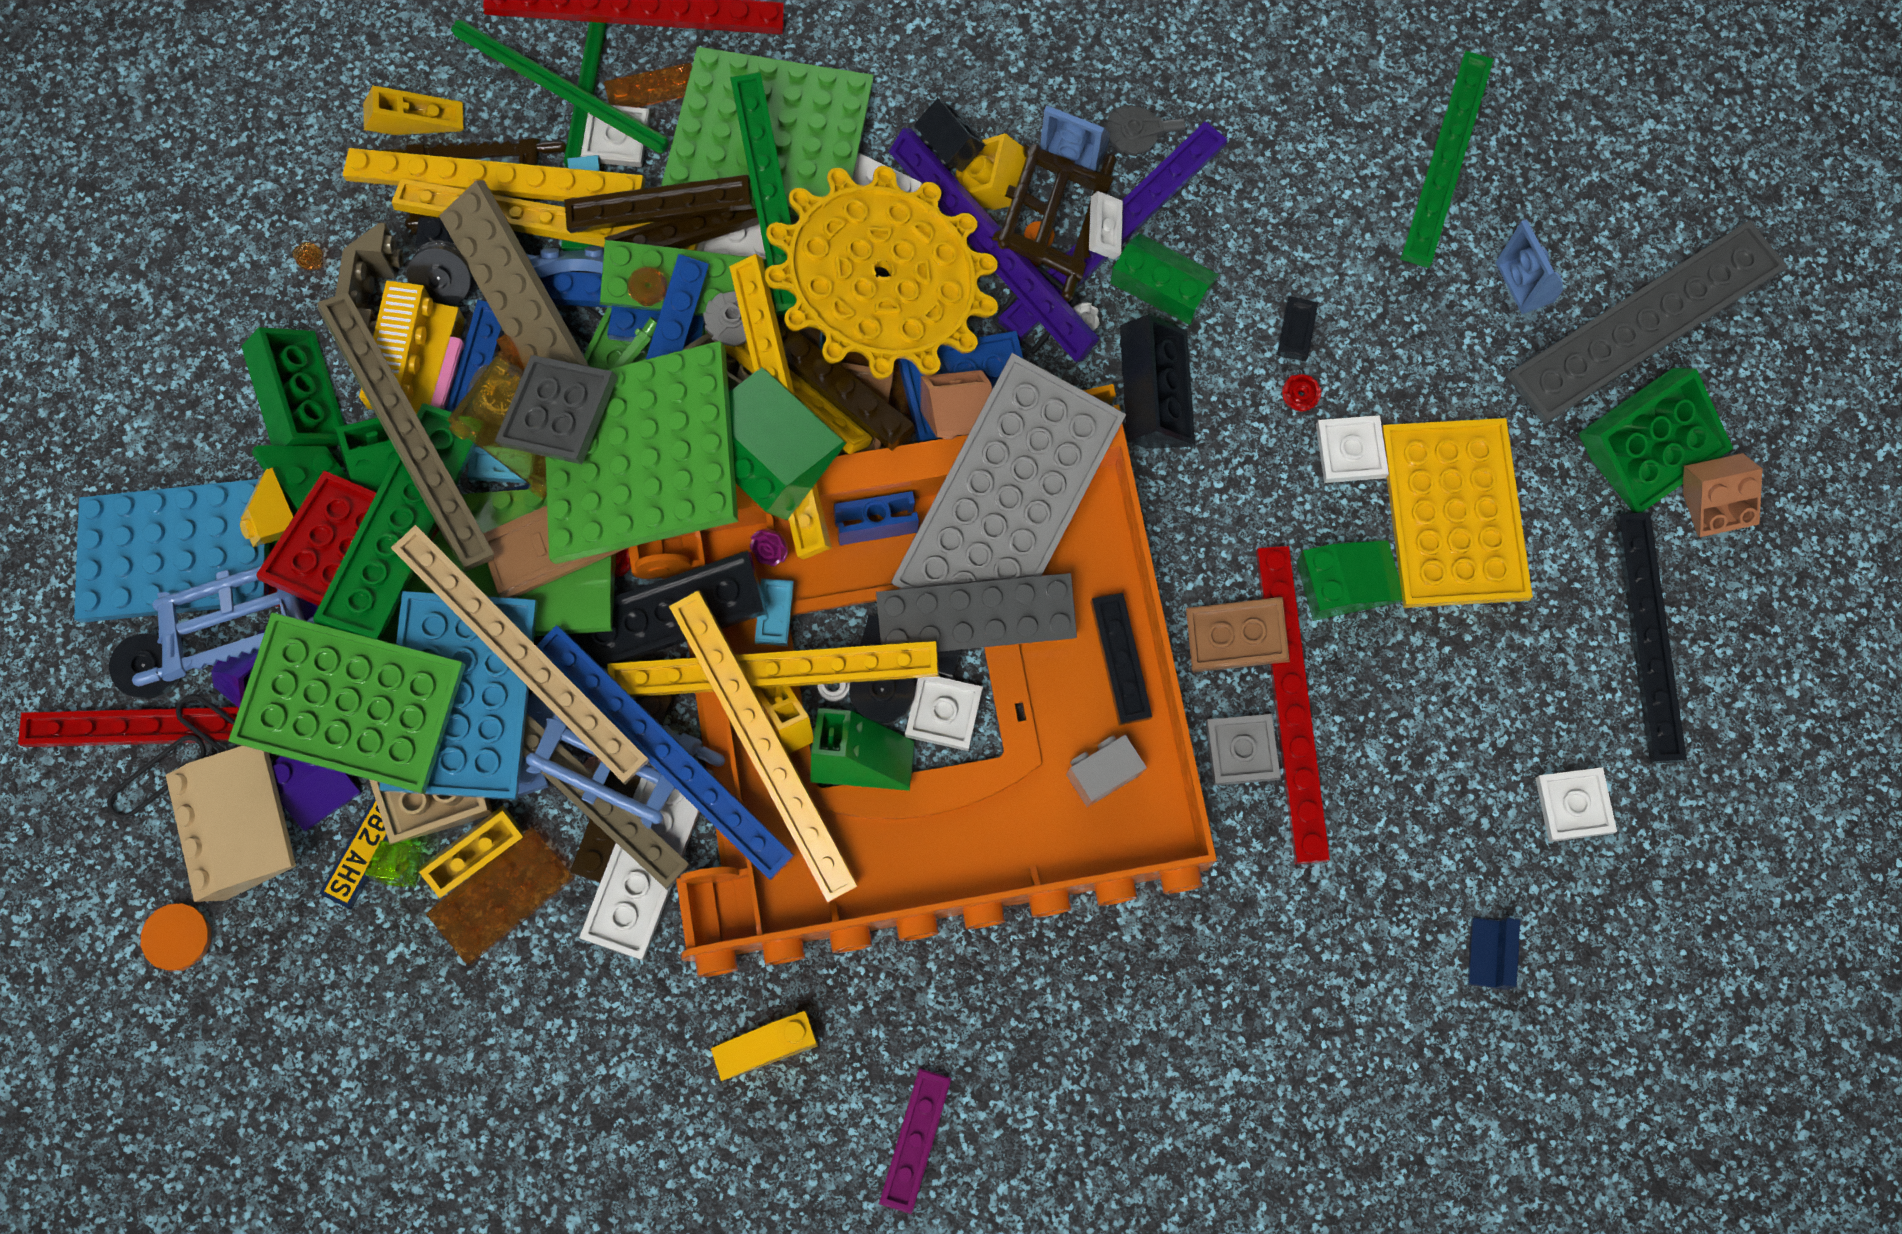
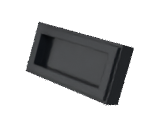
M1288 296L1276 352L1277 356L1307 361L1319 302Z

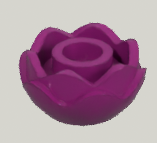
M761 529L751 536L750 550L755 554L759 563L776 566L780 562L783 563L788 554V544L780 532L773 529Z

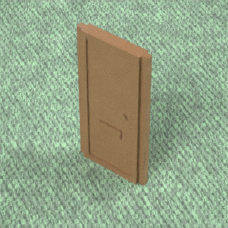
M547 505L483 533L494 553V560L487 563L500 598L518 597L626 549L623 548L554 564L549 560Z

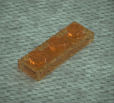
M689 62L604 81L608 102L614 106L638 108L683 98L692 64Z

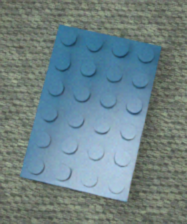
M259 479L79 497L74 620L84 623L158 615V611L153 609L152 606L153 601L159 599L157 593L167 592L174 594L215 581V573L228 570L230 575H234L262 566L269 555V543L253 547L250 539H246L243 536L240 528L241 516ZM258 580L233 588V606L268 595L269 584ZM219 593L176 606L177 613L221 609Z
M402 591L396 645L457 660L466 664L425 794L518 800L529 687L436 593ZM488 597L534 644L538 602L531 599ZM380 783L379 790L382 792L421 794Z

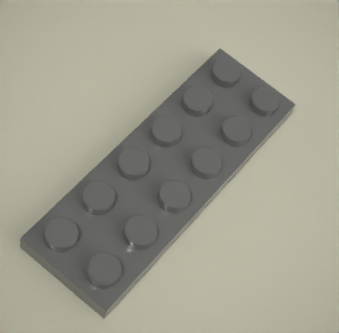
M1071 573L876 592L881 645L936 641L937 652L1077 638Z

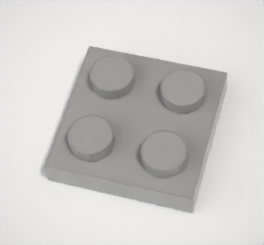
M1272 714L1207 719L1206 729L1214 786L1274 781L1281 778Z

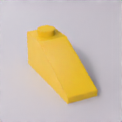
M372 85L363 103L364 130L390 135L461 132L463 130V102Z
M790 686L753 689L788 754L813 743L814 736L809 716Z
M802 1011L712 1047L711 1051L720 1079L724 1081L817 1047L818 1044L806 1011Z

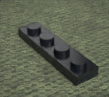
M1119 593L1092 598L1090 603L1118 724L1120 726L1150 720L1152 713L1124 594Z

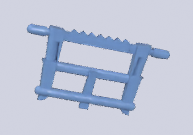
M261 566L234 575H230L228 570L215 573V581L178 593H157L159 599L154 600L152 606L153 609L158 611L159 638L157 643L162 644V667H156L135 674L132 677L133 684L143 686L161 679L170 682L186 676V671L190 669L203 670L205 665L215 666L217 661L227 662L230 657L240 658L242 653L252 654L254 649L260 648L264 633L185 658L181 636L276 605H280L282 615L305 621L299 604L301 598L277 588L278 592L233 606L232 589L258 581L256 574ZM219 593L221 610L181 623L178 622L176 606ZM313 617L309 618L307 622L314 623Z
M555 713L552 719L547 718V727L536 752L526 756V762L529 765L526 772L532 774L544 772L585 791L582 800L594 804L598 797L641 817L642 824L648 829L651 828L652 823L658 824L663 820V815L660 811L675 787L658 770L645 765L635 774L656 784L646 805L604 786L611 770L602 761L592 779L551 761L550 759L561 740L594 756L596 755ZM669 725L663 726L692 756L697 755L699 759L717 767L724 765V756L705 746L701 747L702 742L699 739L684 733L678 735L671 730Z

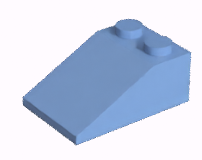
M1046 106L1040 142L1041 149L1073 160L1077 165L1097 171L1108 148L1110 133L1104 127Z
M1528 220L1521 221L1495 263L1521 314L1555 302L1564 289L1560 275L1553 270L1549 262L1546 248L1540 245Z

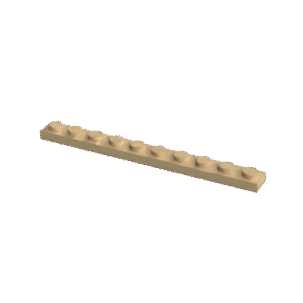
M416 525L391 547L624 784L650 761Z

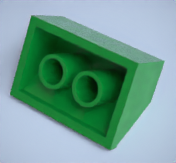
M1138 233L1128 242L1114 265L1110 284L1191 325L1217 281L1219 274Z

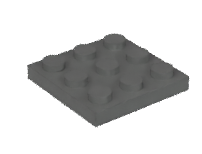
M531 355L495 442L501 447L582 465L618 377L612 371Z

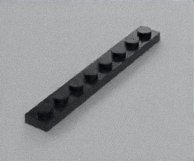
M1650 512L1618 514L1615 517L1650 764L1684 762L1687 760L1651 514Z

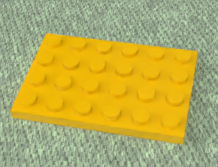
M1507 418L1383 425L1382 433L1389 472L1387 485L1403 608L1529 601L1533 595Z

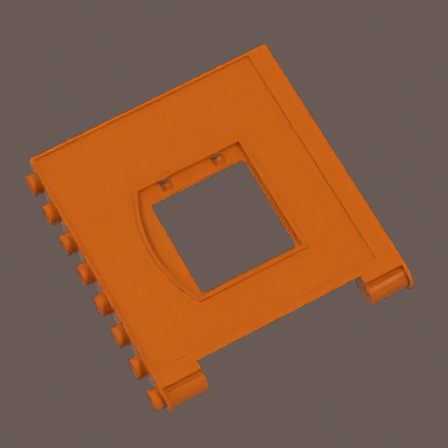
M1122 423L1042 576L1071 573L1077 638L984 647L1003 746V754L1000 757L911 773L910 791L849 785L821 788L816 783L810 782V745L788 754L858 883L857 887L827 902L716 693H695L703 746L722 754L725 758L724 765L720 767L706 762V769L712 770L714 772L713 776L795 855L772 880H769L716 828L721 867L694 870L682 874L680 878H676L686 950L681 952V960L695 961L697 977H710L735 972L738 970L736 955L763 950L765 965L784 964L804 959L803 943L830 938L832 953H844L871 947L870 931L897 926L899 941H912L938 935L936 919L963 914L966 929H979L1004 923L1003 907L1029 903L1032 917L1037 918L1057 915L1072 910L1069 895L1095 891L1098 906H1106L1136 899V883L1161 879L1164 894L1190 891L1203 886L1200 872L1208 871L1217 859ZM968 435L957 436L954 439H938L897 446L893 451L889 448L836 456L816 482L832 546L829 550L807 559L797 557L789 519L786 521L766 513L736 484L738 522L629 547L632 575L641 579L661 577L663 580L748 550L753 559L759 584H761V579L794 582L791 618L799 614L876 602V592L901 589L891 584V581L916 533L839 546L838 527L835 526L834 504L913 491L915 500L913 512L918 514L919 530ZM907 510L891 514V517L911 516V513H908ZM872 515L868 518L873 522L883 520L879 515ZM848 520L841 522H843L844 527L861 523V520ZM761 529H773L780 532L788 544V554L783 563L780 562L776 566L759 563L755 554L750 550L751 536ZM1123 593L1152 718L1146 721L1119 726L1090 601L1092 598ZM757 617L721 629L735 655L794 651L790 629L788 646L755 644ZM688 643L690 658H696L693 650L691 649ZM790 686L803 707L800 686ZM1022 703L1025 721L1018 722L1015 704ZM1113 735L1116 740L1126 735L1146 765V770L1142 775L1087 808L1066 776L1068 770L1072 767L1070 762L1085 752L1091 756L1099 751L1098 745Z

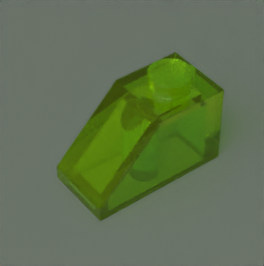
M413 839L395 844L381 840L366 868L365 875L382 885L416 888L422 849L412 843Z

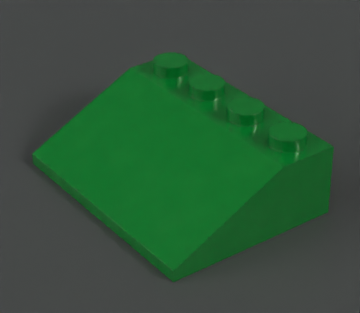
M761 367L729 392L735 481L766 513L787 521L845 446L846 442L766 369Z
M1672 368L1578 433L1591 461L1633 513L1644 512L1681 486L1684 478V466L1719 459L1733 449L1697 369Z

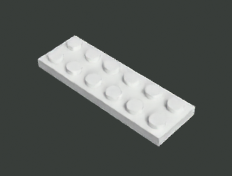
M649 762L646 764V765H648V766H650V767L656 769V768L653 767ZM707 769L712 775H714V772L712 770ZM641 778L633 800L646 805L656 784ZM675 788L660 811L663 815V820L658 824L652 823L651 829L683 858L700 811ZM616 843L579 938L644 961L672 885L666 890Z

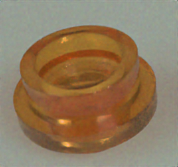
M302 242L294 248L292 256L301 268L305 270H318L323 265L324 253L315 244Z

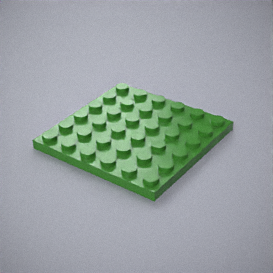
M697 47L661 186L748 175L750 179L730 77L761 72L789 214L798 215L789 202V194L793 189L804 188L812 195L818 197L826 196L830 192L827 175L833 168L844 169L853 180L874 75ZM750 181L752 208L756 209Z
M721 341L607 370L612 371L618 378L583 464L546 457L550 561L554 564H559L738 522L726 348Z

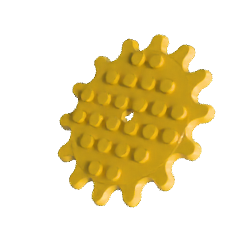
M879 166L875 169L873 180L870 184L859 185L851 179L844 169L833 168L827 175L830 192L826 196L818 197L812 195L804 188H795L790 192L789 202L791 207L797 212L799 221L792 225L775 222L768 226L766 230L768 241L783 250L787 255V260L780 265L768 267L764 278L770 288L787 290L797 299L796 304L789 308L784 316L786 326L790 330L799 331L812 327L817 328L825 335L826 341L822 348V354L828 363H838L844 359L847 353L857 352L868 359L870 372L878 380H883L892 374L896 359L911 361L922 375L929 376L934 375L940 369L941 363L937 355L939 346H950L962 354H968L976 349L978 340L967 326L968 317L989 318L998 310L997 301L980 291L977 286V279L993 274L998 267V263L993 255L977 253L968 247L967 237L977 228V220L969 213H961L950 217L944 215L939 210L938 201L941 197V189L938 185L932 182H925L915 192H905L898 187L896 174L893 169L887 166ZM875 268H885L890 276L877 277Z

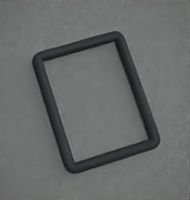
M1036 267L1047 281L1062 292L1064 285L1041 267ZM1014 293L993 318V324L1004 333L1008 331L998 323V318L1018 298ZM1075 294L1068 303L1072 308L1078 301ZM1046 331L1033 348L1023 340L1019 343L1027 352L1034 354L1051 334Z

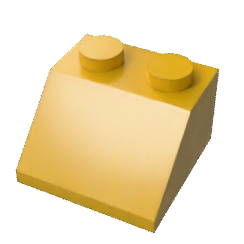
M1005 133L982 140L986 146L964 171L961 172L956 169L955 178L983 208L997 210L1010 206L1012 199L1005 197L1009 185L1017 186L1026 160L1023 154V146Z

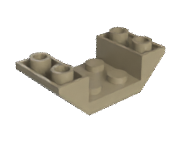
M378 223L343 249L335 294L337 296L345 292L349 293L372 336L374 335L377 318L369 308L368 298L369 294H373L374 277L396 279L398 268H401L403 265V251L399 249L395 236L390 233L386 223Z

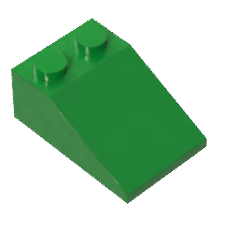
M1388 540L1338 543L1302 551L1296 561L1313 621L1399 603L1403 600L1400 578Z

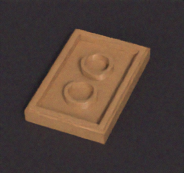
M1282 597L1186 608L1193 672L1290 662Z

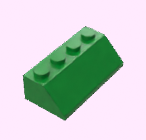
M258 327L241 348L271 445L326 446L327 449L339 445L336 427L344 426V422L315 331Z

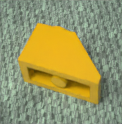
M273 468L266 469L260 477L241 516V532L246 539H250L253 547L279 540L293 519Z

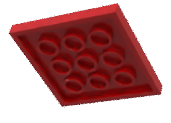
M323 471L257 572L258 580L319 606L376 492ZM436 526L430 538L431 541L434 540L440 530L438 526Z

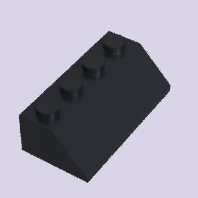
M1150 314L1120 325L1124 387L1123 402L1126 414L1125 432L1127 442L1146 449L1187 448L1195 446L1187 330Z

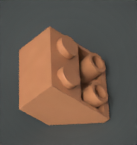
M982 370L921 376L920 411L937 438L954 439L958 435L970 433L992 391L991 382Z
M1744 453L1684 466L1683 495L1699 537L1759 525L1763 468Z

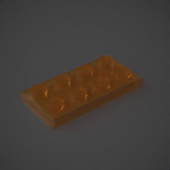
M531 827L523 833V838L479 869L429 910L426 915L465 964L470 966L575 878L535 829Z

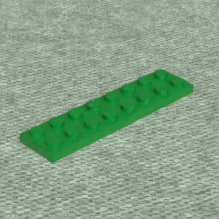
M422 403L417 417L455 485H457L484 430L483 423ZM398 453L313 617L315 624L381 641L402 598V591L406 590L414 571L391 547L415 525L430 539L437 524Z

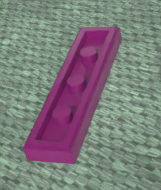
M919 1068L879 1201L880 1205L912 1214L952 1078Z

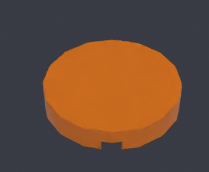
M182 903L168 904L157 909L146 920L141 931L140 946L145 958L153 966L170 972L184 971L191 968L192 965L206 955L211 944L212 929L203 913L197 908Z

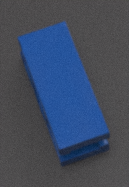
M913 491L834 504L835 526L838 527L839 546L917 533L919 519L917 512H913L915 505ZM906 510L908 513H911V516L891 517L893 513ZM872 515H879L883 520L873 522L868 518ZM861 520V523L844 527L841 521Z

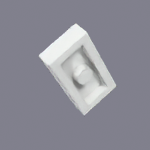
M1099 191L1091 196L1089 250L1115 259L1121 255L1123 201Z

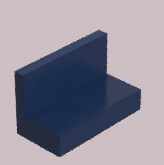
M1471 918L1467 985L1503 990L1517 987L1520 919L1505 918L1501 921Z

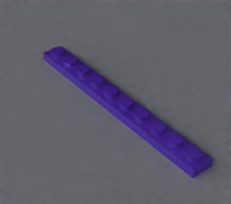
M1205 121L1122 200L1121 246L1226 146L1228 139ZM1076 244L1066 253L1067 255L1073 256ZM1088 250L1090 258L1084 260L1086 262L1084 274L1080 283L1078 282L1076 289L1108 257ZM1052 268L1047 271L1062 285L1065 284L1067 276ZM1052 285L1056 289V291L1061 295L1062 292L1054 285ZM1019 298L998 318V323L1008 332L1017 331L1019 342L1040 324L1038 319Z
M903 128L888 152L911 178L922 182V184L932 182L939 186L941 197L938 201V207L944 215L952 217L961 213H969L975 217L977 228L967 237V241L978 253H989L996 258L998 267L995 272L1070 357L1075 362L1083 361L1100 338L1028 258L1008 248L1000 249L997 245L998 241L991 240L994 233L1002 229L911 128Z

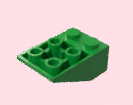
M378 417L336 427L339 448L350 482L377 493L397 454Z
M818 708L811 752L810 782L910 791L914 741L853 711Z

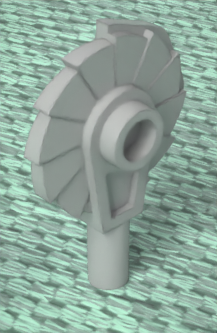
M735 291L725 294L721 292L712 301L709 300L706 312H703V319L705 322L704 328L713 336L712 340L715 342L721 341L723 344L732 347L747 342Z

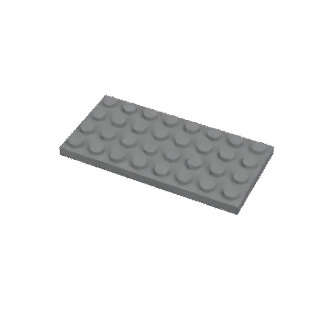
M1011 353L896 571L891 584L901 589L1042 576L1126 414L1018 355Z

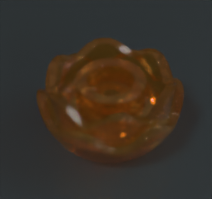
M643 266L633 271L629 276L628 293L632 299L641 305L652 306L665 298L667 280L658 269ZM646 283H649V284L651 285V287H650V288H646V287H645V284H646Z

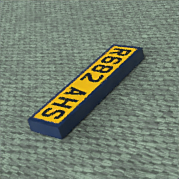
M375 797L319 893L350 910L353 908L389 844Z

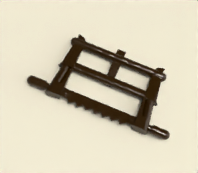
M537 138L521 139L517 144H512L509 140L502 144L496 140L490 145L486 141L479 145L472 142L467 146L463 142L457 146L450 143L445 147L440 143L433 148H425L423 144H408L405 146L406 150L384 149L381 151L463 159L519 156V164L537 165L539 152L543 154L563 153L566 151V144L563 141H544L540 143V140ZM519 197L522 200L536 202V199ZM409 213L410 217L404 223L406 228L411 229V235H417L419 217H437Z
M1024 144L1023 154L1026 160L1017 186L1009 185L1005 197L1012 200L1002 230L996 231L991 240L998 241L997 245L1000 249L1008 248L1039 265L1043 263L1067 276L1061 296L1065 301H1070L1074 296L1078 282L1080 283L1086 265L1084 260L1090 258L1088 250L1091 199L1073 256L1047 246L1068 180L1093 190L1092 195L1097 191L1106 194L1114 179L1111 175L1116 163V157L1114 154H1107L1101 171L1098 172L1077 165L1075 161L1042 150L1038 144H1032L1031 146ZM1036 165L1057 174L1047 204L1027 193ZM1023 204L1043 215L1035 241L1014 233Z

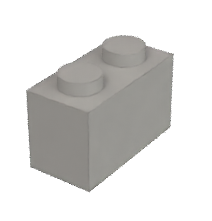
M1113 735L1098 745L1099 751L1091 756L1085 752L1070 762L1072 767L1068 770L1066 776L1087 808L1142 775L1146 770V765L1126 735L1117 740Z

